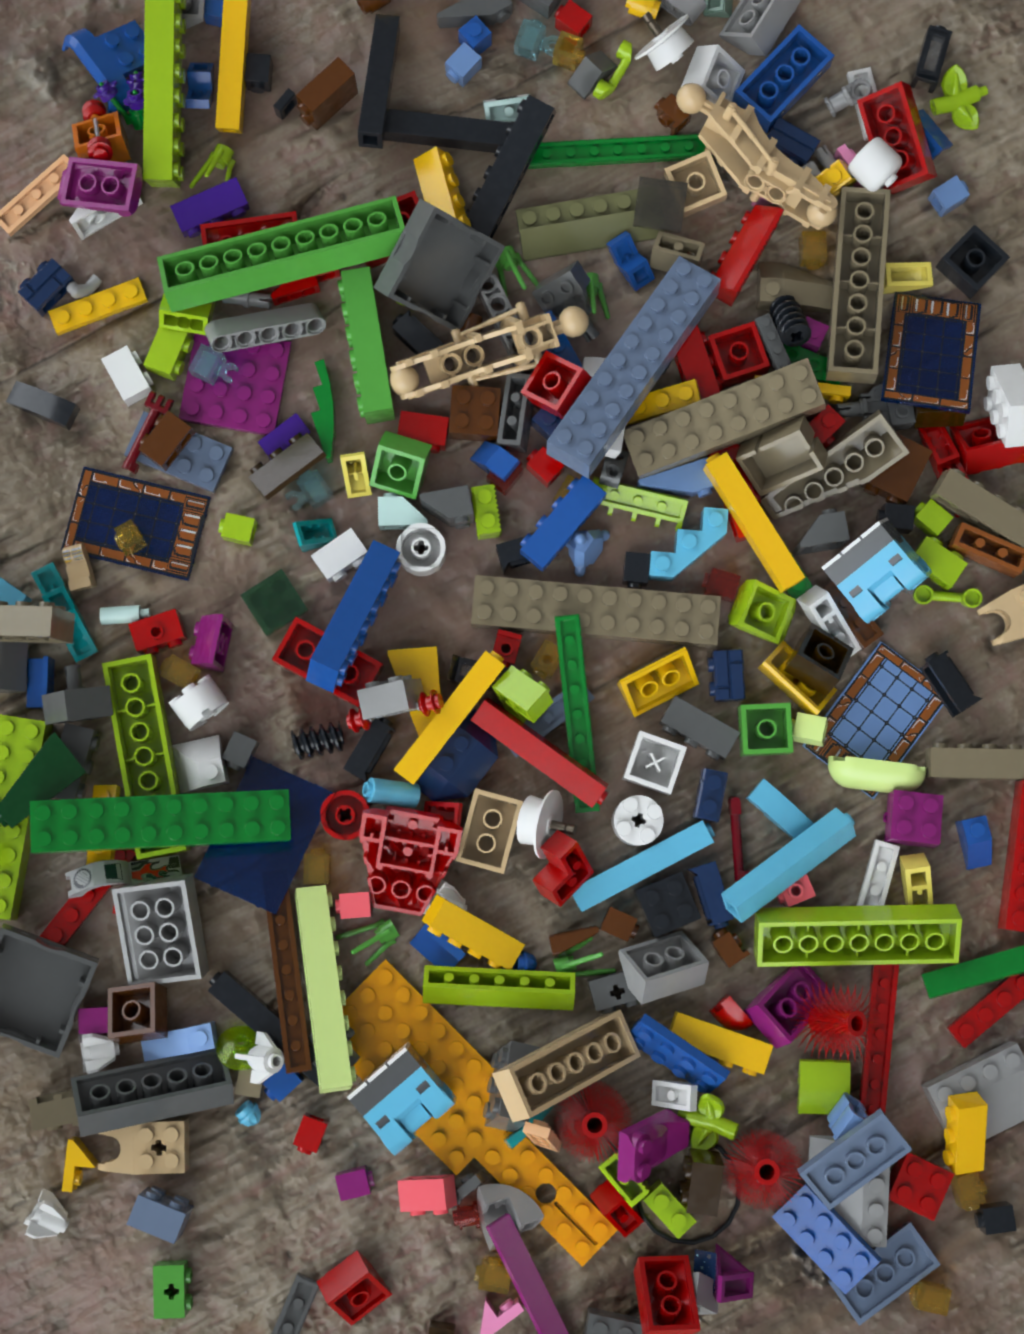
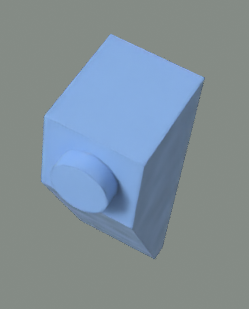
M215 1021L169 1030L168 1038L141 1041L144 1062L218 1047L219 1042Z

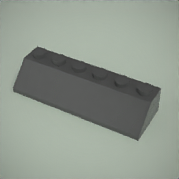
M223 1046L71 1078L80 1137L234 1104L233 1083Z

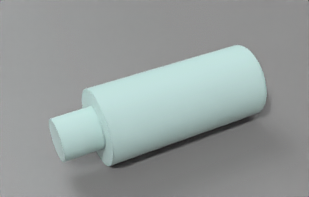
M141 605L100 607L101 625L127 624L151 616L150 608L141 609Z

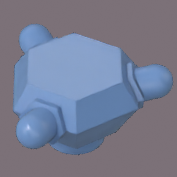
M600 529L577 531L565 545L569 549V556L575 566L574 572L576 576H584L586 567L595 563L603 551V542L610 538L609 531H600Z

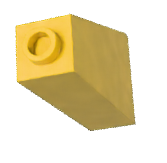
M437 646L387 650L396 676L411 675L412 679L421 678L423 691L427 696L430 695V691L433 689L441 694ZM431 710V714L428 717L421 711H410L418 736L421 735L436 715L433 710Z

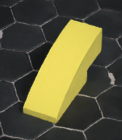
M931 262L886 263L883 294L905 292L933 286Z

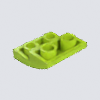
M799 1059L797 1080L799 1085L798 1114L828 1115L844 1092L850 1094V1060L847 1062V1060Z

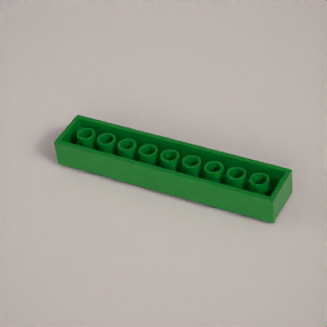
M289 789L30 801L31 853L48 854L287 842L291 840Z

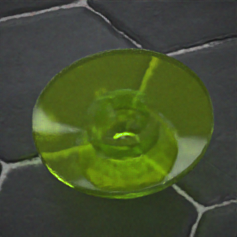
M243 1025L225 1030L219 1036L216 1043V1054L219 1061L224 1066L233 1070L251 1069L247 1060L235 1059V1053L248 1054L250 1049L257 1046L255 1044L256 1033L249 1026Z

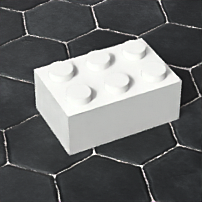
M1020 363L991 366L990 376L986 378L988 394L984 397V409L989 412L990 422L992 425H995L997 437L1001 438L1005 448L1024 446V370Z

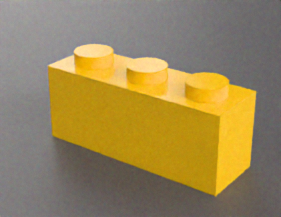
M977 1091L949 1095L948 1106L945 1107L947 1126L944 1129L946 1144L943 1151V1160L955 1175L984 1171L988 1104Z

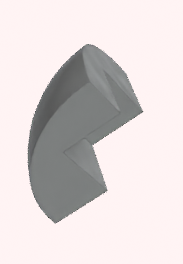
M505 1184L478 1186V1213L490 1252L496 1250L486 1226L505 1213L510 1214L519 1234L532 1230L543 1220L544 1215L539 1206L523 1191Z

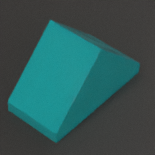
M332 518L292 523L302 552L323 547L337 538Z

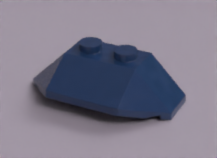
M475 709L456 729L417 782L420 786V792L434 802L469 797L498 759L496 738L471 721V718L477 711Z

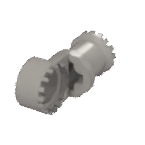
M859 78L843 86L840 92L830 98L825 97L823 99L827 107H830L828 109L831 115L835 117L837 112L847 106L852 107L856 105L857 100L872 94L873 89L868 80ZM860 85H865L868 88L867 93L862 97L856 96V88Z

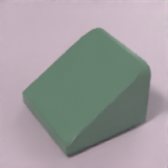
M704 0L706 3V8L703 11L704 16L729 18L732 15L733 0Z

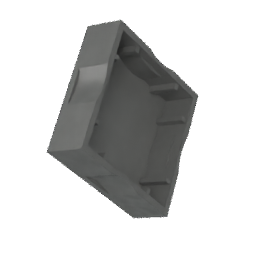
M419 199L373 288L452 330L456 328L461 330L476 302L481 287L489 278L505 246L430 203Z
M4 923L0 929V1036L14 1039L26 1047L59 1058L73 1026L78 1008L85 997L97 968L99 958Z

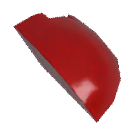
M730 995L723 997L709 1010L712 1016L727 1029L734 1031L746 1030L754 1025Z

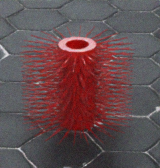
M820 981L818 1000L812 983L816 1005L811 1000V1005L814 1008L808 1005L811 1009L810 1012L807 1009L804 1010L809 1013L806 1015L808 1017H805L808 1019L801 1020L807 1022L803 1023L805 1025L802 1026L809 1024V1027L806 1028H811L807 1034L813 1033L810 1036L808 1045L815 1037L816 1041L814 1040L813 1050L819 1041L820 1045H822L819 1047V1055L823 1046L826 1056L831 1047L833 1059L838 1049L841 1061L845 1050L848 1062L850 1054L848 1042L850 1049L852 1048L854 1058L856 1045L859 1048L860 1054L862 1053L860 1043H858L859 1039L864 1047L867 1048L861 1035L866 1038L867 1036L863 1033H870L866 1031V1028H868L866 1026H869L867 1024L875 1023L867 1021L865 1016L868 1015H864V1012L874 1000L861 1011L864 1003H866V998L860 1005L861 990L856 1000V984L852 996H850L849 984L845 995H843L841 986L836 995L834 983L829 995L827 982L824 992L825 1000L820 989Z
M592 1083L591 1089L589 1086L586 1087L587 1093L586 1089L583 1088L586 1101L580 1090L584 1103L582 1102L581 1104L574 1094L572 1095L574 1099L569 1096L566 1098V1102L565 1099L564 1101L562 1100L558 1104V1106L561 1104L558 1109L561 1107L562 1109L555 1113L559 1115L555 1116L558 1118L554 1121H563L556 1123L563 1124L559 1125L562 1127H559L561 1129L557 1130L563 1131L561 1132L564 1134L563 1138L566 1139V1142H570L566 1147L573 1143L577 1144L578 1146L575 1149L577 1153L575 1154L578 1156L581 1149L591 1158H593L594 1150L598 1160V1149L603 1159L600 1143L606 1154L601 1138L604 1143L605 1139L616 1153L609 1140L618 1148L619 1132L617 1133V1131L627 1128L624 1125L632 1122H628L631 1120L619 1119L628 1118L624 1117L627 1115L623 1114L625 1113L623 1112L625 1108L620 1106L621 1102L614 1100L616 1097H610L606 1094L604 1096L603 1094L604 1091L609 1093L615 1090L608 1088L605 1090L600 1084L598 1086ZM591 1118H597L596 1122L588 1124Z
M760 1128V1133L758 1129L757 1140L756 1135L752 1133L750 1137L741 1139L742 1141H740L739 1145L731 1141L745 1154L743 1155L737 1151L746 1159L738 1155L736 1156L741 1159L726 1155L733 1160L722 1158L728 1162L724 1163L727 1168H724V1171L730 1172L738 1176V1178L728 1173H723L729 1175L725 1177L729 1180L731 1178L738 1179L733 1188L740 1192L743 1198L742 1201L745 1198V1204H748L750 1200L751 1205L752 1202L753 1205L755 1202L756 1206L758 1199H760L761 1209L762 1193V1208L763 1199L764 1208L765 1203L768 1208L770 1204L774 1205L777 1201L784 1200L783 1197L786 1198L787 1195L783 1191L792 1196L781 1184L788 1189L790 1188L780 1180L788 1183L783 1180L786 1179L801 1185L791 1179L799 1178L803 1180L796 1176L799 1174L795 1169L799 1167L789 1162L802 1165L793 1160L796 1158L788 1155L790 1151L787 1150V1147L790 1144L787 1145V1141L785 1142L782 1138L780 1139L779 1135L775 1137L774 1134L771 1138L770 1131L769 1134L767 1131V1136L765 1132L764 1137L763 1132L762 1138ZM765 1165L764 1171L759 1173L760 1168Z

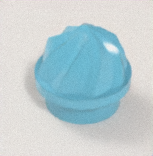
M246 1100L237 1109L235 1116L239 1118L238 1122L249 1127L259 1123L261 1111L256 1102L252 1103L250 1100Z

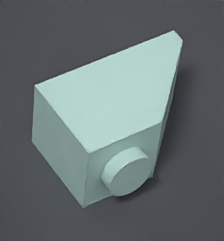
M384 493L383 497H378V526L380 530H405L415 523L428 524V520L403 496H398L395 493Z

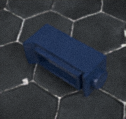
M716 861L687 869L695 874L692 878L706 920H710L707 926L714 925L715 929L728 926V921L734 919V917L726 910L721 893L725 889Z

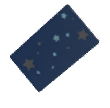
M695 1249L694 1272H701L714 1279V1296L717 1254Z

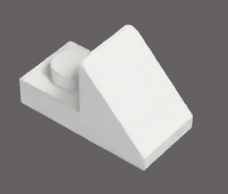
M653 1080L651 1105L689 1112L696 1111L698 1085H692L684 1081Z

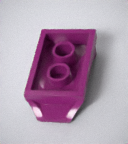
M69 157L67 169L62 173L57 199L62 206L114 212L120 216L129 217L138 208L143 184L142 168L139 164Z
M664 1109L619 1131L617 1180L623 1183L631 1180L641 1183L649 1177L652 1168L688 1147L690 1122L673 1111Z

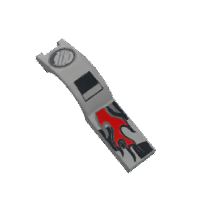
M179 855L134 862L103 860L65 873L66 880L71 882L72 890L68 891V897L76 898L82 897L88 891L101 886H125L168 876L182 875Z

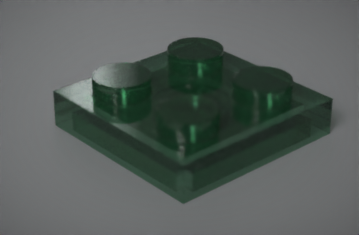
M282 569L240 595L267 637L292 622L295 617H300L309 611Z

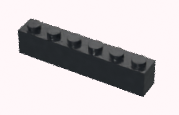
M528 95L526 100L522 99L517 109L519 115L515 122L511 121L506 130L508 137L505 143L499 144L494 155L497 158L493 166H488L483 176L486 180L482 188L478 187L473 195L472 200L475 202L471 210L467 209L465 211L466 216L470 220L471 227L490 238H493L557 113L554 107L531 95Z

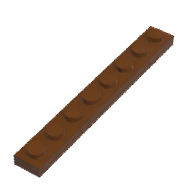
M287 869L262 872L286 1074L312 1071Z

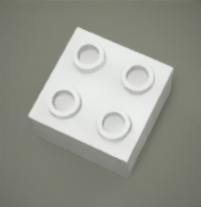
M639 731L622 780L669 796L672 793L687 747Z

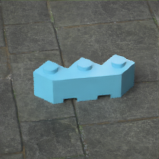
M704 507L701 512L700 531L677 529L674 553L651 551L648 580L672 582L684 570L720 542L727 533L729 509Z

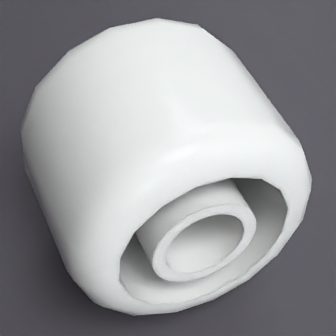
M876 137L868 142L853 158L848 166V172L864 188L874 192L882 189L884 186L888 188L898 178L896 173L902 166V158L882 138Z

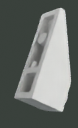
M815 585L797 598L798 603L811 623L854 648L851 656L862 649L828 591Z

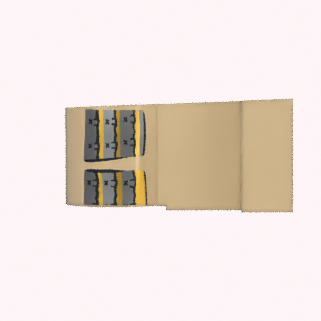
M80 543L63 548L62 553L67 566L70 591L78 592L97 587L85 545Z

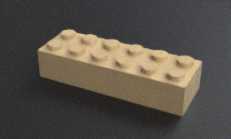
M620 1009L595 1018L492 1073V1076L512 1122L532 1118L641 1057Z

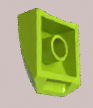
M747 579L738 588V594L728 615L729 625L779 645L785 639L795 614L796 599L780 593L778 590L756 579Z

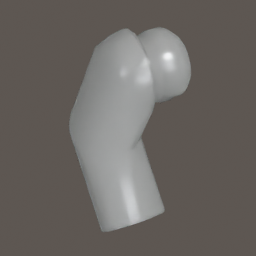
M93 274L85 284L78 285L75 281L70 282L66 290L75 299L84 298L92 295L103 281Z

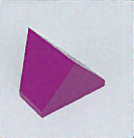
M716 1243L715 1253L717 1258L714 1295L716 1301L724 1303L753 1298L754 1272L748 1270Z

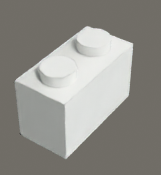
M126 345L101 359L128 407L149 395L152 390L150 386L154 383L147 371H141L139 365L142 364V361L136 350L131 352Z
M350 528L316 551L311 557L327 581L331 583L334 580L336 583L347 576L346 572L352 567H355V569L359 568L367 550L352 528Z

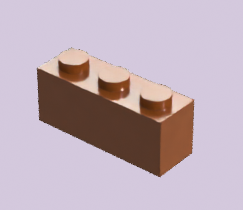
M964 522L955 527L946 548L1011 578L1020 575L1024 568V548Z

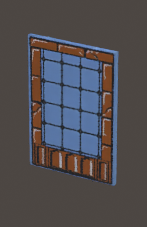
M880 641L824 715L828 720L824 746L820 747L810 744H803L802 746L826 765H828V756L843 758L849 756L901 763L944 704L919 669ZM861 790L871 799H874L879 793L875 791Z

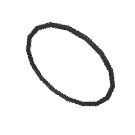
M715 1145L714 1148L719 1150L725 1159L732 1160L726 1156L728 1154L722 1146ZM740 1192L736 1193L735 1206L727 1222L713 1234L695 1240L676 1239L656 1229L644 1214L641 1201L637 1203L641 1218L653 1233L672 1243L696 1245L714 1239L731 1224L740 1206V1199L738 1197Z

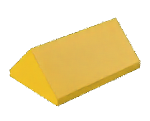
M783 640L762 662L758 669L804 712L818 715L836 693L837 689L834 687L825 697L785 672L784 669L794 650Z
M685 647L628 675L617 683L634 718L699 685Z

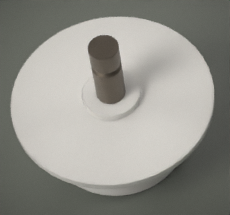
M650 12L645 13L641 18L655 37L634 58L637 60L647 55L656 71L662 69L670 62L672 64L677 62L683 56V52L694 42V39L682 28L689 15L682 16L662 30Z
M558 790L549 791L544 799L533 795L528 796L519 812L517 839L520 844L534 845L535 854L540 859L546 858L541 846L557 830L575 835L577 831V825L562 822L563 800Z

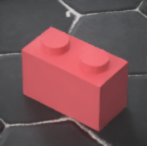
M454 1174L408 1176L397 1181L400 1212H410L411 1216L426 1214V1211H433V1215H442L449 1213L448 1209L457 1206Z

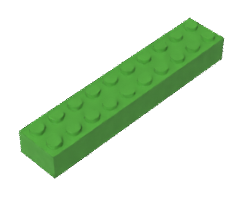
M396 196L159 256L157 261L164 294L171 312H176L388 257L391 255L405 225Z

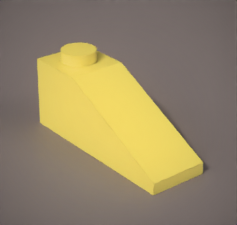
M917 853L899 856L905 905L933 904L931 868L925 854Z

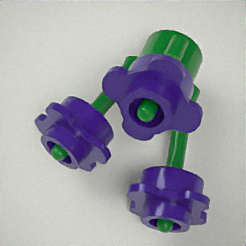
M134 71L126 79L130 90L127 91V98L123 100V103L130 107L129 114L114 97L118 93L115 87L118 82L116 80L110 83L107 80L100 82L96 87L98 92L93 95L94 99L99 97L103 103L110 100L124 117L127 125L132 124L135 130L143 129V72Z

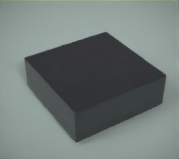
M288 88L273 105L276 116L281 120L285 119L297 105L295 93Z

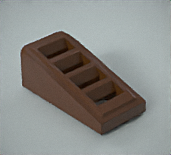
M593 925L549 935L552 955H558L596 935L599 932L598 926Z

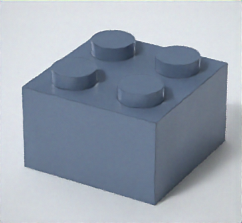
M147 1187L138 1195L126 1225L175 1244L183 1235L194 1206L189 1204V1200L182 1196L175 1195L174 1198L166 1195V1190L160 1187Z

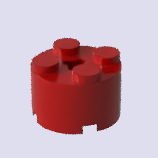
M351 790L337 791L330 794L323 802L320 810L321 823L324 830L330 836L343 841L355 840L359 838L363 810L371 809L366 799L357 792ZM350 809L352 819H346L342 822L343 816L340 813L342 811L347 812Z

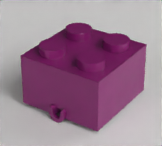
M893 790L888 793L887 810L883 815V822H885L884 842L925 848L939 846L944 795Z

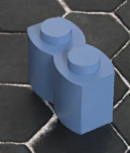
M844 1092L827 1116L828 1126L834 1134L833 1138L835 1141L869 1117L865 1113L864 1105L846 1092Z

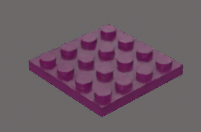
M195 334L179 418L187 423L267 435L277 427L292 343L281 341L218 353L212 349L206 335Z

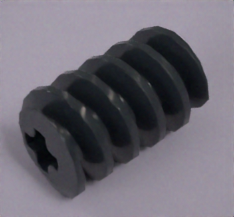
M791 295L776 298L770 306V315L782 343L790 347H798L805 344L810 339L812 332L800 304Z
M340 720L338 721L337 728L334 727L332 722H329L328 730H325L322 724H319L318 732H315L314 728L309 726L308 734L304 732L303 728H300L299 736H296L293 730H291L293 748L300 760H304L305 752H307L310 758H314L315 750H317L320 756H323L325 748L329 754H333L334 746L337 747L339 752H342L344 749V736Z

